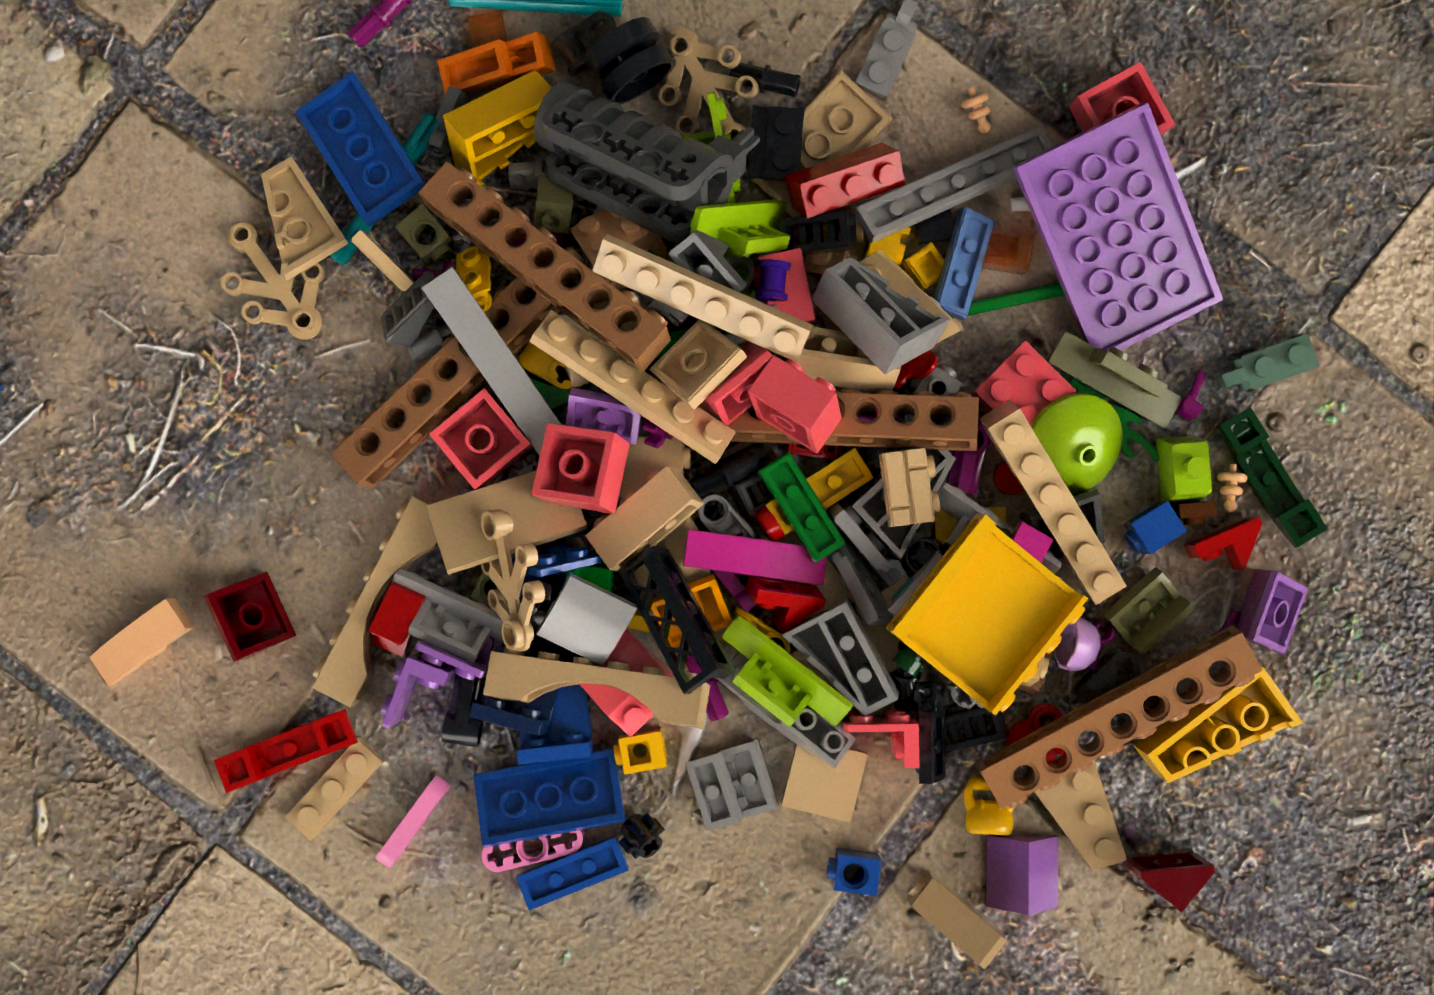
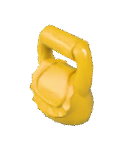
M973 776L968 780L963 792L964 805L967 811L965 816L967 832L975 835L1009 836L1014 827L1012 813L1015 807L1010 808L1006 806L1001 809L996 800L975 799L973 790H991L983 776Z

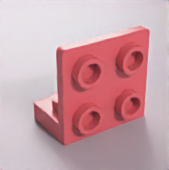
M853 710L848 712V717H844L841 720L844 732H891V752L895 754V759H898L904 768H920L919 724L912 716L906 714L905 710H884V716H873L871 714L864 716L859 710Z

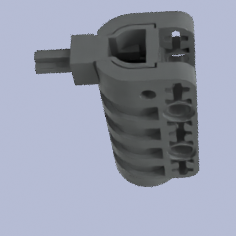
M568 80L557 83L549 90L539 106L534 124V135L537 144L552 152L546 161L547 175L552 183L674 243H680L690 235L691 219L697 206L725 204L731 192L732 183L746 172V155L760 142L759 136L754 135V129L751 127H747L745 130L742 129L732 140L718 135L709 145L693 138L683 140L677 130L663 124L653 126L650 118L636 111L624 112L620 104L605 97L596 98L589 89ZM589 179L599 180V182L594 185H587L583 183L585 180ZM647 207L658 209L655 213L651 214L641 211Z

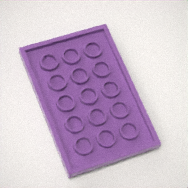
M1142 102L1012 167L1083 341L1095 348L1106 351L1111 346L1123 350L1223 300L1148 102Z

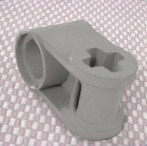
M710 493L701 498L704 505L697 510V513L711 533L759 539L744 518L736 513L723 496ZM711 500L720 501L723 505V512L716 519H710L704 515V506Z

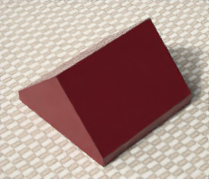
M268 572L204 596L233 662L250 658L297 636Z
M1194 851L1126 857L1127 860L1123 861V864L1181 913L1215 873L1214 865Z

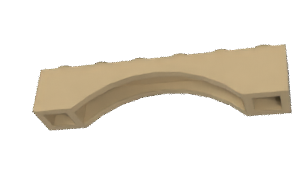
M1008 400L979 418L995 447L1039 513L1083 591L1093 603L1097 605L1127 587L1020 408L1011 400Z
M412 496L410 501L404 500L396 514V519L399 522L394 532L389 531L380 544L379 550L383 553L377 564L372 563L368 567L362 580L366 585L361 595L356 594L347 607L346 613L350 615L344 627L339 626L329 642V645L333 646L328 658L323 657L313 672V677L317 679L312 688L348 707H353L359 703L374 674L369 627L374 619L382 596L394 580V574L398 568L404 570L422 555L439 548L426 506L431 503L420 497Z
M504 647L503 653L491 651L483 695L497 699L530 703L541 695L561 687L578 684H600L618 688L633 695L646 705L661 722L698 729L704 728L710 685L707 683L702 684L690 694H683L675 677L664 676L665 670L644 666L643 673L629 671L630 665L609 661L606 668L594 666L593 661L583 657L574 656L572 663L559 661L560 655L548 652H538V658L525 656L526 650L519 652L515 649L510 650ZM685 672L689 680H691L693 677L697 675L695 673Z

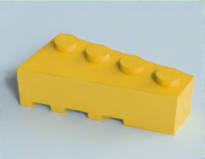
M1261 666L1263 671L1255 674V679L1249 684L1242 687L1233 686L1221 692L1222 696L1213 703L1206 705L1200 703L1189 709V714L1181 720L1175 722L1168 720L1157 726L1155 733L1140 739L1133 746L1153 773L1170 783L1210 765L1212 760L1226 754L1228 756L1242 751L1241 748L1257 740L1264 741L1275 736V732L1287 727L1293 728L1303 722L1264 667Z

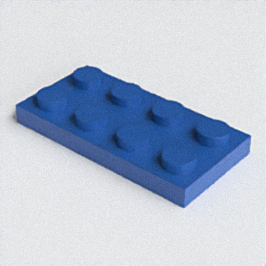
M353 71L295 111L362 220L368 226L373 225L416 195L425 186L426 182L367 89Z
M614 749L593 752L591 757L539 762L473 775L482 846L485 848L626 821Z

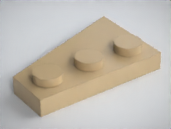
M292 156L261 174L267 205L274 226L276 245L282 262V272L287 281L348 245L344 235Z
M1093 760L1091 761L1092 765L1085 771L1076 774L1070 772L1059 778L1060 782L1051 789L1045 791L1038 789L1034 793L1090 869L1095 871L1126 861L1127 858Z

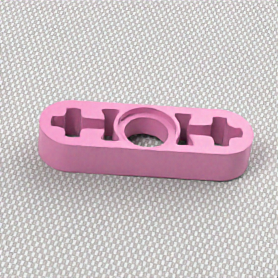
M437 774L387 840L375 859L390 869L447 793L451 784Z
M582 829L570 832L577 835L572 841V846H567L566 841L555 842L553 845L555 851H549L550 840L548 836L539 837L543 843V851L538 855L528 854L523 848L524 840L518 841L516 843V851L520 859L516 860V854L511 853L503 858V863H499L497 858L490 857L495 846L484 847L481 855L482 862L490 871L502 872L570 855L580 849L584 840V831ZM562 833L551 835V839L560 837ZM513 843L499 845V849L501 851L509 850L514 845Z

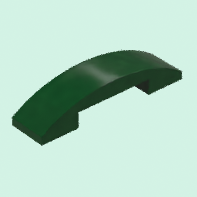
M1251 407L1219 425L1221 434L1240 472L1248 477L1246 482L1272 521L1295 548L1328 530L1309 499L1304 500L1266 440L1270 437Z

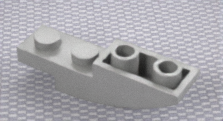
M738 651L731 660L735 671L725 679L718 678L717 680L741 698L742 704L769 725L818 759L836 768L856 738L848 732H844L840 725H832L808 705L792 726H787L732 682L749 661L746 656Z

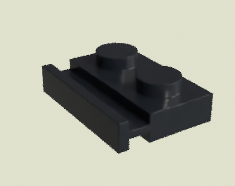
M753 105L751 128L754 129V135L759 136L760 142L749 152L748 179L760 178L764 180L786 181L785 175L800 170L804 108L758 107V105Z

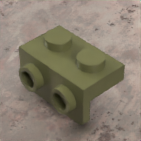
M1155 567L1111 606L1103 616L1124 643L1140 655H1143L1153 648L1171 629L1181 623L1194 607L1188 600L1179 595L1165 574Z

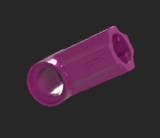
M979 423L978 433L980 442L977 446V451L953 450L952 455L956 459L948 472L946 482L951 486L960 488L963 492L977 494L985 451L990 444L989 435L983 425Z

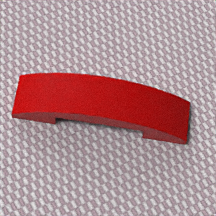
M344 709L217 758L214 762L226 793H229L276 773L356 744L358 740L347 711Z

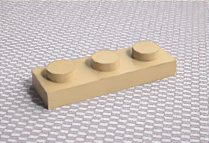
M360 737L357 738L358 743L349 746L284 817L310 842L315 839L386 761Z

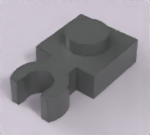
M452 86L448 87L436 116L440 123L429 139L430 145L437 147L436 150L448 155L451 154L443 115L473 101L461 89Z

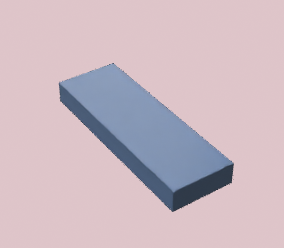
M966 207L958 212L933 297L946 313L959 320H964L968 316L995 223L994 219Z

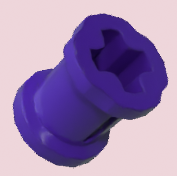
M772 259L758 260L761 276L759 291L755 292V298L771 302L787 301L788 294L785 293L786 271L790 270L791 263Z

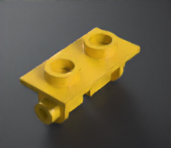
M471 246L456 254V272L485 312L492 305V296L489 293L491 290L490 270L492 267L490 256L477 246Z

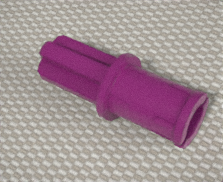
M381 0L375 6L371 4L369 6L370 11L349 30L348 35L359 47H364L385 26L390 28L391 24L389 22L408 4L410 5L412 1Z
M687 656L686 666L689 673L699 674L702 669L696 658ZM710 678L705 682L710 685L706 713L711 722L722 719L729 714L717 685L719 681L715 678Z

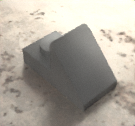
M695 230L667 253L677 265L739 293L747 285L723 257L729 245L701 231Z

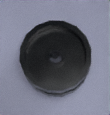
M640 17L632 19L608 32L587 51L583 58L593 78L604 79L600 87L605 97L620 105L651 90L668 76L676 65V60L667 46L656 44L659 34L649 18Z

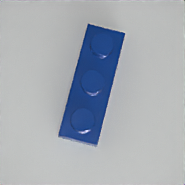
M617 835L579 849L573 854L559 857L517 874L516 879L528 910H532L629 871V865Z

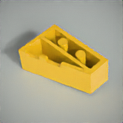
M536 70L443 115L455 168L459 169L462 166L477 179L476 184L480 187L484 186L481 180L494 169L499 167L503 170L510 164L508 158L523 145L528 149L536 142L534 124L537 111L542 100L552 88Z

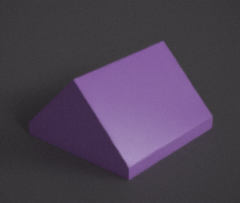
M1255 569L1240 610V615L1234 627L1243 633L1248 642L1285 655L1308 588L1279 572Z
M986 835V907L1025 915L1057 908L1058 836Z

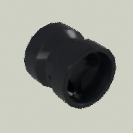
M930 536L914 540L906 550L908 566L914 572H918L937 551L944 555L946 550L942 547L943 543L939 539Z

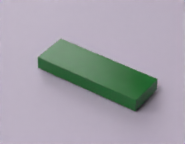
M790 452L785 453L757 471L814 563H817L846 544Z

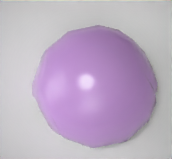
M1079 618L1072 625L1068 624L1060 634L1062 636L1061 642L1054 649L1055 659L1058 662L1059 668L1070 671L1084 670L1097 658L1100 650V634L1091 622L1083 618Z

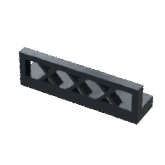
M649 545L618 570L683 694L692 693L710 678L725 679L735 671L669 549ZM643 564H645L649 571L646 587L639 586L632 574ZM654 594L662 595L665 601L663 618L655 616L651 609ZM671 624L678 626L682 632L679 649L671 647L668 641ZM687 655L695 657L702 669L691 680H689L684 671Z

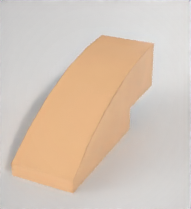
M167 598L117 633L89 658L107 685L112 686L168 648L170 643L193 629L194 625L176 598Z

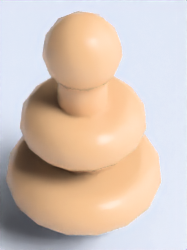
M971 87L967 89L970 97L961 102V107L963 109L972 107L973 111L968 114L969 119H977L978 131L981 134H987L991 129V125L987 122L985 116L991 110L988 106L983 107L982 103L987 101L990 96L987 92L976 94L975 88Z
M1229 464V472H1220L1217 475L1218 481L1226 483V486H1222L1219 491L1222 495H1226V501L1223 506L1227 512H1234L1237 509L1235 498L1243 493V489L1238 487L1237 484L1245 483L1248 479L1246 474L1236 472V464Z

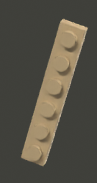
M609 234L602 240L592 272L795 362L799 360L812 330V324Z
M552 310L529 341L715 464L721 458L736 431L701 408L697 407L694 410L666 385L645 371L643 373L616 352Z

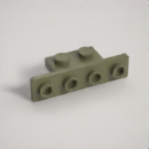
M1066 331L1062 332L1047 358L1049 364L1162 428L1167 427L1182 401L1181 396L1168 390V385L1157 379L1160 374L1159 372L1141 363L1137 368L1127 362L1130 356L1112 346L1108 351L1095 348Z

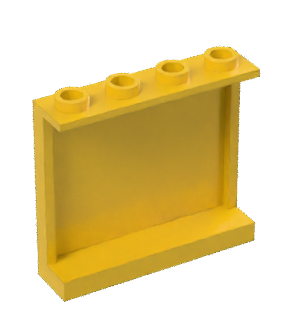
M977 513L887 625L886 629L996 716L999 711H1005L1013 703L1016 697L1014 692L1020 684L1028 682L1036 674L1039 668L1037 663L1043 655L1051 653L1059 645L1062 639L1060 634L1066 626L1074 624L1085 611L1083 605L1089 598L1069 587L997 528V523L986 514Z

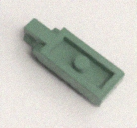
M1307 333L1238 357L1237 360L1232 361L1234 370L1216 376V380L1220 390L1240 384L1242 392L1246 390L1251 391L1320 366Z

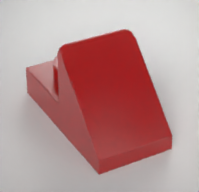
M1248 517L1184 544L1189 558H1202L1203 562L1223 555L1222 548H1224L1232 569L1243 571L1247 566L1263 523L1260 517Z
M750 575L746 585V590L756 605L765 609H775L772 620L780 633L788 631L824 607L826 602L825 597L816 585Z
M392 582L369 627V632L373 634L371 643L403 657L408 651L412 635L408 634L409 626L426 596Z

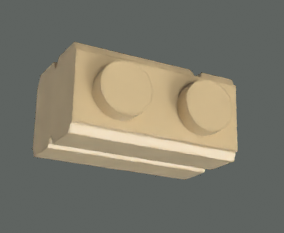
M926 448L880 454L879 460L888 527L935 521L934 514L940 513V501L938 492H931L930 477H935L933 455L927 456Z

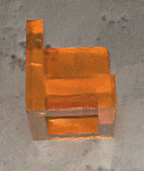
M1020 232L1016 237L991 233L981 269L1024 275L1030 269L1035 234Z

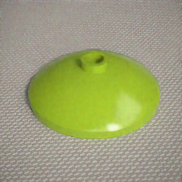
M1072 393L1062 396L1043 408L1031 424V428L1072 495L1087 491L1101 482L1113 468L1121 450L1123 434L1120 418L1109 403L1093 394Z

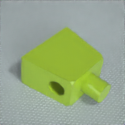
M1193 435L1156 438L1157 454L1159 456L1158 470L1161 501H1168L1170 504L1194 503L1208 496L1212 492L1208 442Z

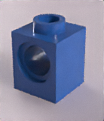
M1158 501L1123 524L1128 531L1124 534L1127 542L1134 551L1140 550L1142 554L1154 553L1187 531L1168 501Z
M836 848L835 858L829 857L826 878L832 879L834 891L877 896L882 860L878 853ZM856 863L862 866L861 874L855 879H848L843 875L845 867L849 864Z

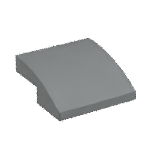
M570 572L556 600L552 602L536 635L603 666L637 610V605Z
M757 738L685 762L707 831L740 822L743 818L775 810L779 806Z

